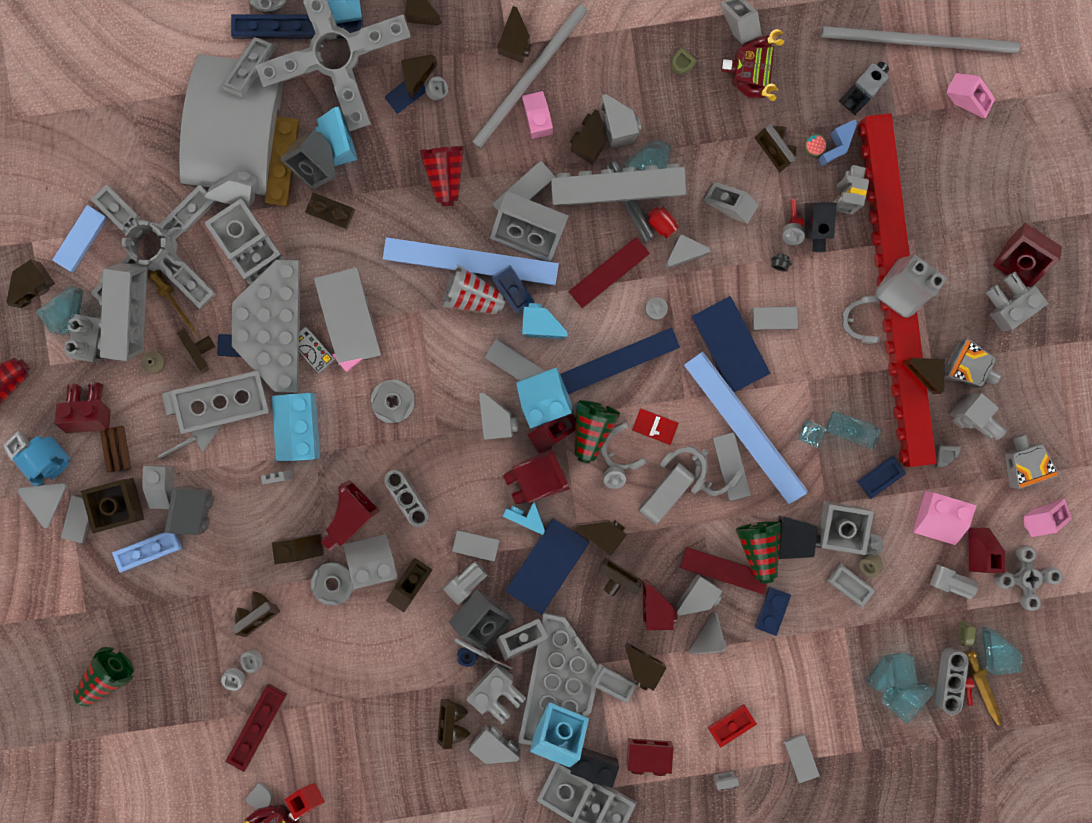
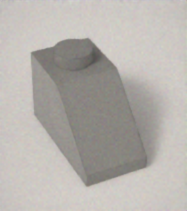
M725 0L720 3L732 34L741 44L750 42L762 35L758 11L746 0Z
M235 171L214 183L205 193V198L229 205L242 198L250 208L255 201L258 177L251 176L248 172Z
M714 182L703 200L728 217L748 224L759 206L747 192Z
M143 466L142 489L149 509H169L173 489L174 466Z
M697 574L676 605L675 610H677L679 616L710 610L712 606L719 604L722 599V590Z
M537 619L499 636L496 642L506 661L546 641L548 637L540 620Z

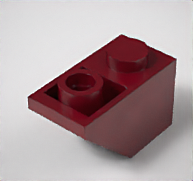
M969 527V572L1005 573V550L990 528Z

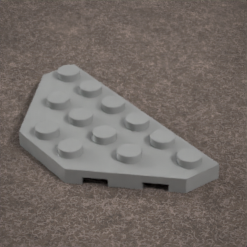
M276 260L232 302V347L255 371L259 370L260 377L275 392H299L301 261Z
M543 613L541 624L548 639L538 644L536 648L518 743L532 744L535 730L549 702L584 717L592 711L596 688L589 683L598 665L565 616Z

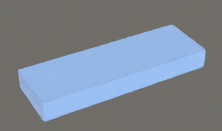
M87 205L52 260L74 273L108 217Z
M163 532L112 552L121 573L180 550L183 547L178 534Z

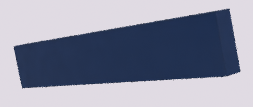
M231 14V37L233 39H253L254 37L259 39H312L316 34L308 14ZM363 16L362 20L337 23L336 25L337 27L344 28L349 33H353L363 28ZM339 35V36H337V38H335V39H346V38L341 37V36Z
M671 327L563 372L560 375L568 394L676 350L680 346Z

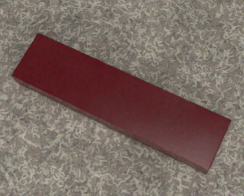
M635 237L569 290L568 293L583 309L650 255V253L640 240Z
M689 547L685 549L680 565L681 569L764 595L767 584H761L760 580L755 579L751 567Z
M269 683L267 684L228 755L226 763L243 772L246 771L287 693Z

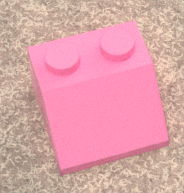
M925 491L913 533L956 545L969 529L976 505Z

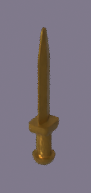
M151 270L148 278L153 280L158 287L157 293L162 297H168L185 323L198 336L189 319L171 296L174 289L164 282L160 276V271Z
M968 650L965 652V655H967L972 669L969 672L970 678L976 681L989 714L996 724L1001 726L999 708L986 679L988 672L980 667L977 660V652Z

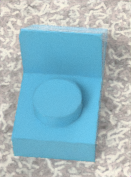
M535 501L532 503L527 516L523 514L524 510L516 506L506 508L503 517L542 535L544 534L545 528Z

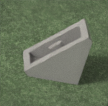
M680 235L665 264L666 269L708 255L710 249L684 235Z

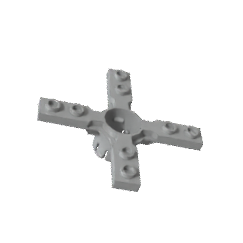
M303 0L316 34L312 38L309 48L255 65L263 87L266 88L319 70L324 75L331 76L349 131L371 125L352 69L358 65L359 55L411 38L404 15L402 14L349 33L344 28L337 27L328 0ZM340 35L348 41L347 44L351 54L348 62L343 67L332 70L325 66L319 49L321 50L324 47V39L330 41Z
M106 184L91 200L128 237L122 238L121 242L122 247L128 248L125 249L128 256L122 262L148 266L147 270L152 271L160 269L199 309H202L217 293L176 254V239L183 232H187L217 201L205 198L207 191L201 185H198L160 224L149 223V221L142 220ZM149 231H154L158 236L164 237L161 238L160 246L164 250L160 249L150 260H143L138 249L139 241L143 235ZM101 283L91 292L98 301L102 294Z

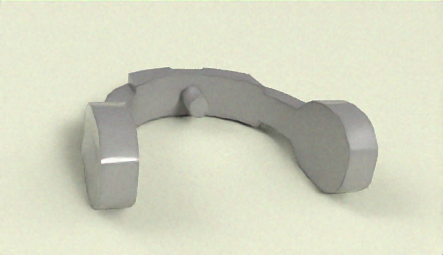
M876 296L861 297V300L850 304L844 309L842 314L843 330L851 337L861 340V343H880V337L856 334L848 325V322H853V318H848V314L853 307L861 304L880 303Z
M627 422L620 423L612 429L601 450L606 463L610 467L634 470L647 463L645 457L629 464H618L610 459V457L614 456V452L607 453L609 440L620 431L628 428Z
M693 446L669 452L660 463L662 468H665L682 452L695 454L692 457L694 461L697 458L700 459L702 473L691 489V492L696 494L706 482L708 459L705 454H702Z
M703 449V451H702L701 453H702V454L704 453L705 456L707 457L709 451H707L706 449ZM699 458L695 462L697 465L695 471L696 482L701 476L702 463ZM738 470L730 483L723 489H711L712 483L708 482L707 485L704 484L701 490L712 496L723 494L731 487L735 488L740 482L743 472Z

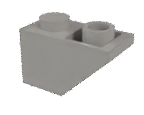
M486 724L470 743L469 750L485 764L517 762L520 759L519 746L512 740L507 741L502 737L503 733L495 726L491 727Z

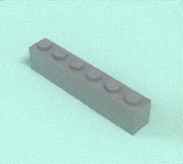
M679 163L668 164L666 169H658V165L645 166V170L636 171V167L623 168V172L614 173V169L601 170V174L592 175V171L579 172V176H570V173H559L557 178H551L554 206L687 196L686 168L681 167Z

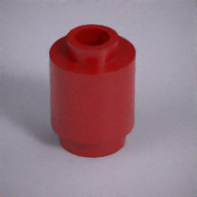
M656 206L648 214L650 217L647 220L660 236L663 235L666 239L679 228L676 224L677 220L664 206L661 208Z

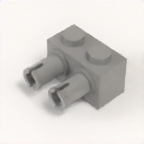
M1016 272L1009 274L1008 277L1003 279L1014 294L1010 300L1006 298L998 284L985 292L996 306V309L990 313V316L1002 332L1015 329L1048 305V302L1036 286L1026 287Z
M75 314L74 318L68 321V323H71L67 325L71 331L70 340L64 343L66 347H63L68 358L102 363L100 350L98 349V340L101 337V328L98 325L99 318Z
M982 393L965 394L949 413L954 418L952 421L962 429L964 427L976 428L987 439H991L994 436L996 440H999L1007 432L1006 428L992 418L999 407Z
M496 663L468 692L466 700L481 714L489 711L503 724L505 719L510 717L511 713L497 701L498 697L504 695L516 708L525 701L526 697L512 685L513 675L502 665Z

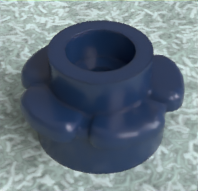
M465 647L460 648L457 652V661L462 666L471 667L478 659L477 653Z

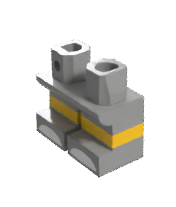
M852 165L850 171L844 173V178L836 186L841 195L833 201L837 202V212L853 215L864 206L869 183L868 179H864L866 168Z

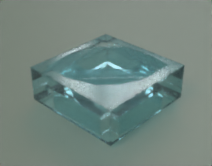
M806 419L797 440L818 448L826 428Z

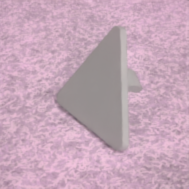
M61 483L19 488L17 492L43 528H48L67 485Z
M713 612L690 648V654L726 651L727 641L724 640L717 613Z

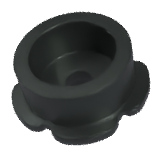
M778 253L777 256L771 258V267L778 271L786 272L789 266H792V262L789 260V256Z

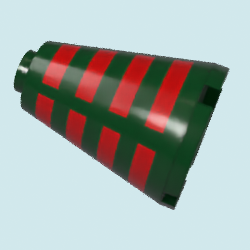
M577 401L574 455L578 457V461L590 463V461L596 460L619 418L620 412L610 406L604 408L601 406V403L593 401Z
M778 521L757 522V525L751 526L750 523L737 527L738 538L755 579L760 580L761 584L774 582V578L778 577L781 524Z
M100 648L94 654L73 692L75 702L80 706L89 707L129 683L134 677L132 676L134 667L127 656L120 651L117 654L112 652L115 648Z

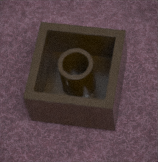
M134 478L122 479L81 491L92 534L145 520Z

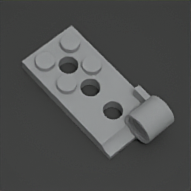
M259 370L161 394L166 415L176 414L181 434L270 413ZM246 391L249 396L247 402L239 403L236 400L237 393ZM223 396L226 398L227 403L224 408L218 409L215 406L214 400L216 397ZM196 401H201L204 404V411L200 414H196L192 410V406Z

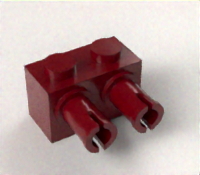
M92 382L89 383L86 401H80L82 386L72 384L71 388V384H68L66 402L56 403L54 424L65 433L109 430L111 410L101 401L103 384L94 382L93 386Z

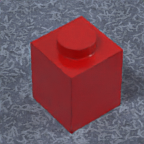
M316 783L305 786L284 799L294 820L310 813L325 803Z

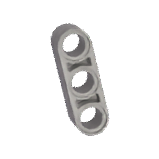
M678 462L644 501L638 511L656 525L691 485L696 476Z
M400 469L388 472L384 479L385 485L409 523L415 527L424 526L430 519V512L409 478ZM393 473L401 477L399 485L391 483L390 478ZM404 492L411 493L413 496L412 503L407 504L403 501L402 495ZM415 511L424 513L425 519L423 522L415 520Z
M953 647L944 649L941 654L935 698L937 706L949 715H956L962 710L969 663L967 655ZM958 655V660L952 664V657ZM955 676V682L949 685V679ZM952 698V704L946 707V701Z

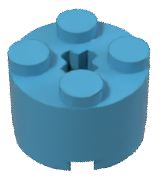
M41 436L33 438L29 442V447L13 457L15 465L33 486L45 484L43 480L48 477L51 480L56 478L70 464L67 460H71V457L53 437L42 439Z

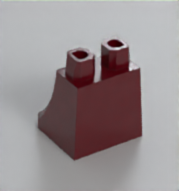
M552 447L513 466L512 470L503 475L507 486L519 481L522 488L511 493L515 504L531 503L570 489Z
M350 480L338 487L337 509L330 525L325 530L328 535L321 541L329 551L338 545L341 547L380 512L373 502Z

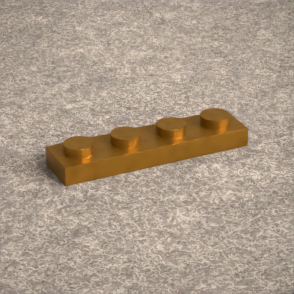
M276 117L265 203L268 205L289 207L293 171L280 158L291 144L298 139L300 125L298 119Z

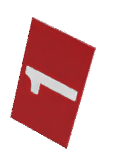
M640 408L632 431L671 445L679 423Z

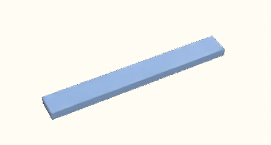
M387 237L383 253V260L447 270H454L458 264L471 273L494 276L511 265L521 281L554 286L556 285L559 263Z
M702 351L688 361L684 366L787 503L791 504L807 494L808 490Z

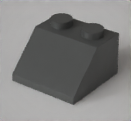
M315 129L295 140L280 158L312 190L333 180L336 176L331 144Z
M188 485L173 488L165 533L188 535L205 533L210 524L208 512L214 502V496H211L212 490Z
M477 589L459 611L456 612L449 623L462 639L487 652L515 618L490 596Z

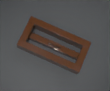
M124 426L111 427L109 430L100 431L107 473L131 469ZM116 431H118L123 466L120 465L119 450L115 436Z

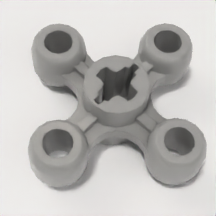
M1021 545L1015 552L1017 559L1021 563L1020 568L1013 574L1006 571L1005 573H996L994 583L1002 589H1009L1013 585L1021 586L1023 589V595L1020 598L1021 606L1028 611H1035L1041 606L1040 598L1035 592L1036 589L1041 586L1042 582L1051 585L1059 584L1063 579V575L1055 567H1046L1043 571H1037L1033 566V561L1036 558L1035 549L1028 545Z

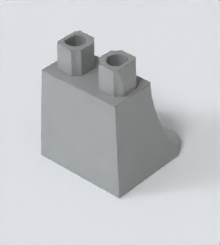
M914 254L896 261L877 287L876 297L902 317L908 318L933 298L948 278Z

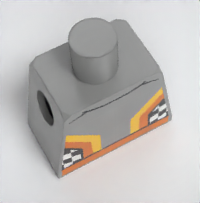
M966 338L960 339L945 367L944 378L971 387H982L985 381L996 385L1001 374L992 370L996 359L973 341Z
M1026 434L1012 438L1016 449L1005 453L1010 488L1022 489L1059 476L1057 469L1042 444L1034 443L1029 445Z

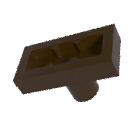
M186 329L177 332L200 372L203 374L210 370L202 354L215 347L211 338L207 336L194 343Z
M604 557L600 563L599 572L610 578L604 587L605 592L615 596L620 587L623 586L636 595L641 588L642 580Z

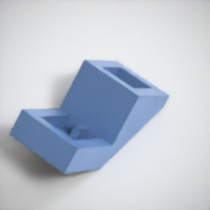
M856 119L836 128L830 133L836 148L818 158L821 167L841 158L847 153L857 125Z

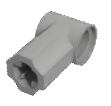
M475 561L462 574L454 577L443 590L459 605L488 574Z
M937 564L929 585L946 592L951 591L969 599L976 595L978 582L956 574V571Z

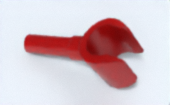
M796 199L790 200L792 214L789 224L797 223L803 226L804 219L797 217Z
M967 675L965 692L967 704L972 706V689L975 684L970 676Z

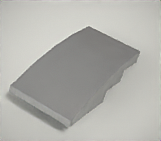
M242 198L205 222V225L228 259L233 262L249 285L276 260H286Z
M356 267L314 278L338 365L341 366L339 364L341 362L359 358L365 360L382 356L359 269Z
M557 762L537 799L539 803L572 823H628L638 803L613 788L570 774L569 767Z

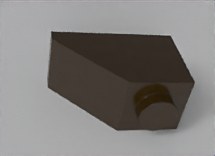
M513 6L497 50L498 54L523 63L524 57H529L532 44H530V35L518 8Z
M610 520L578 523L575 526L576 530L610 556L627 536L623 531L625 527L616 520L613 523Z
M321 534L278 539L272 542L274 564L296 562L323 556Z
M414 558L386 601L402 612H405L433 570Z
M626 642V653L634 680L637 681L635 684L644 690L649 688L654 691L667 668L665 663Z

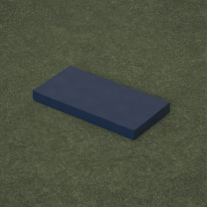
M731 296L691 316L721 376L733 392L771 374Z
M553 518L505 591L542 615L590 541Z

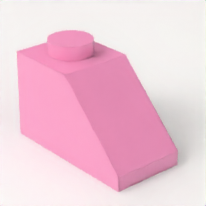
M956 73L946 92L955 105L981 118L987 117L995 101V97L981 77Z
M543 91L522 96L531 138L535 139L552 135L553 126Z
M1065 499L1033 509L1024 516V526L1029 531L1031 537L1057 533L1072 520Z

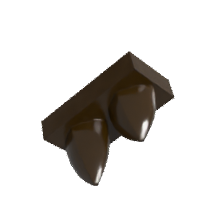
M769 124L754 138L777 170L781 172L796 160L797 147L784 143L783 139L786 135L787 127Z
M313 192L305 213L347 230L355 209Z
M253 591L251 597L253 612L250 613L246 609L237 608L235 625L231 627L234 634L247 637L280 613L278 606L270 603L261 593Z
M441 699L437 743L443 749H452V744L459 743L470 735V732L464 727L454 725V722L463 719L468 714L467 709L460 704L453 703L450 699Z

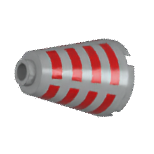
M457 264L454 268V271H457L456 275H451L443 297V300L446 301L442 303V306L496 314L497 311L501 312L505 304L503 294Z

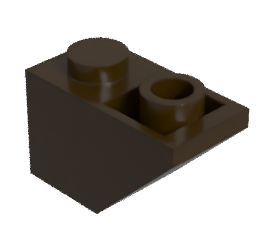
M596 109L592 115L590 113L586 115L582 122L584 127L581 132L576 131L570 140L572 144L571 152L591 165L594 164L605 146L600 114Z
M30 259L12 271L6 301L9 306L17 308L26 307L32 302L31 299L37 295L41 296L50 290L49 287L55 284L41 262Z

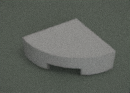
M936 445L937 464H935V467H945L959 455L961 447Z

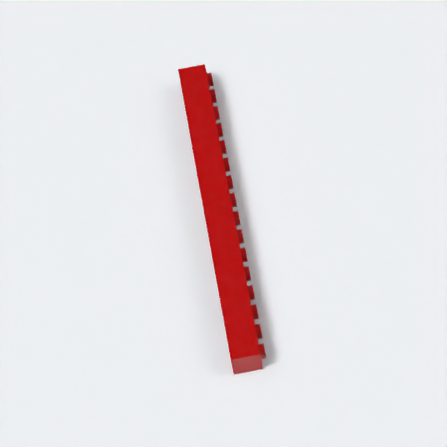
M892 113L865 116L857 127L858 136L862 139L860 155L864 159V168H866L864 179L869 180L866 200L870 202L871 211H869L868 217L870 224L873 225L871 241L876 249L874 264L878 267L879 272L877 286L880 285L898 259L910 256ZM880 301V308L884 311L882 327L887 335L885 350L890 358L888 372L892 376L893 385H891V395L895 398L896 405L894 406L893 413L898 421L896 436L901 444L899 459L905 467L937 464L927 387L903 363L905 359L923 358L918 314L916 312L908 318L902 317Z

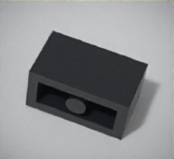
M583 747L580 760L570 767V774L613 788L619 770L618 759Z

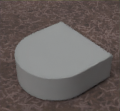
M260 781L245 801L255 809L268 807L272 801L273 794L270 788Z

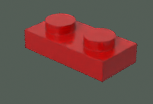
M743 704L707 728L721 748L756 726L757 723L745 704Z

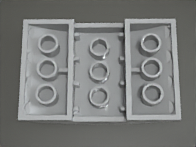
M199 54L189 79L182 114L179 151L180 183L210 188L214 183L235 171L248 172L251 176L258 177L256 195L266 196L277 110H280L284 81L264 88L258 75L244 98L224 91L222 87L238 59Z

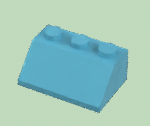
M316 393L272 396L276 461L320 458Z

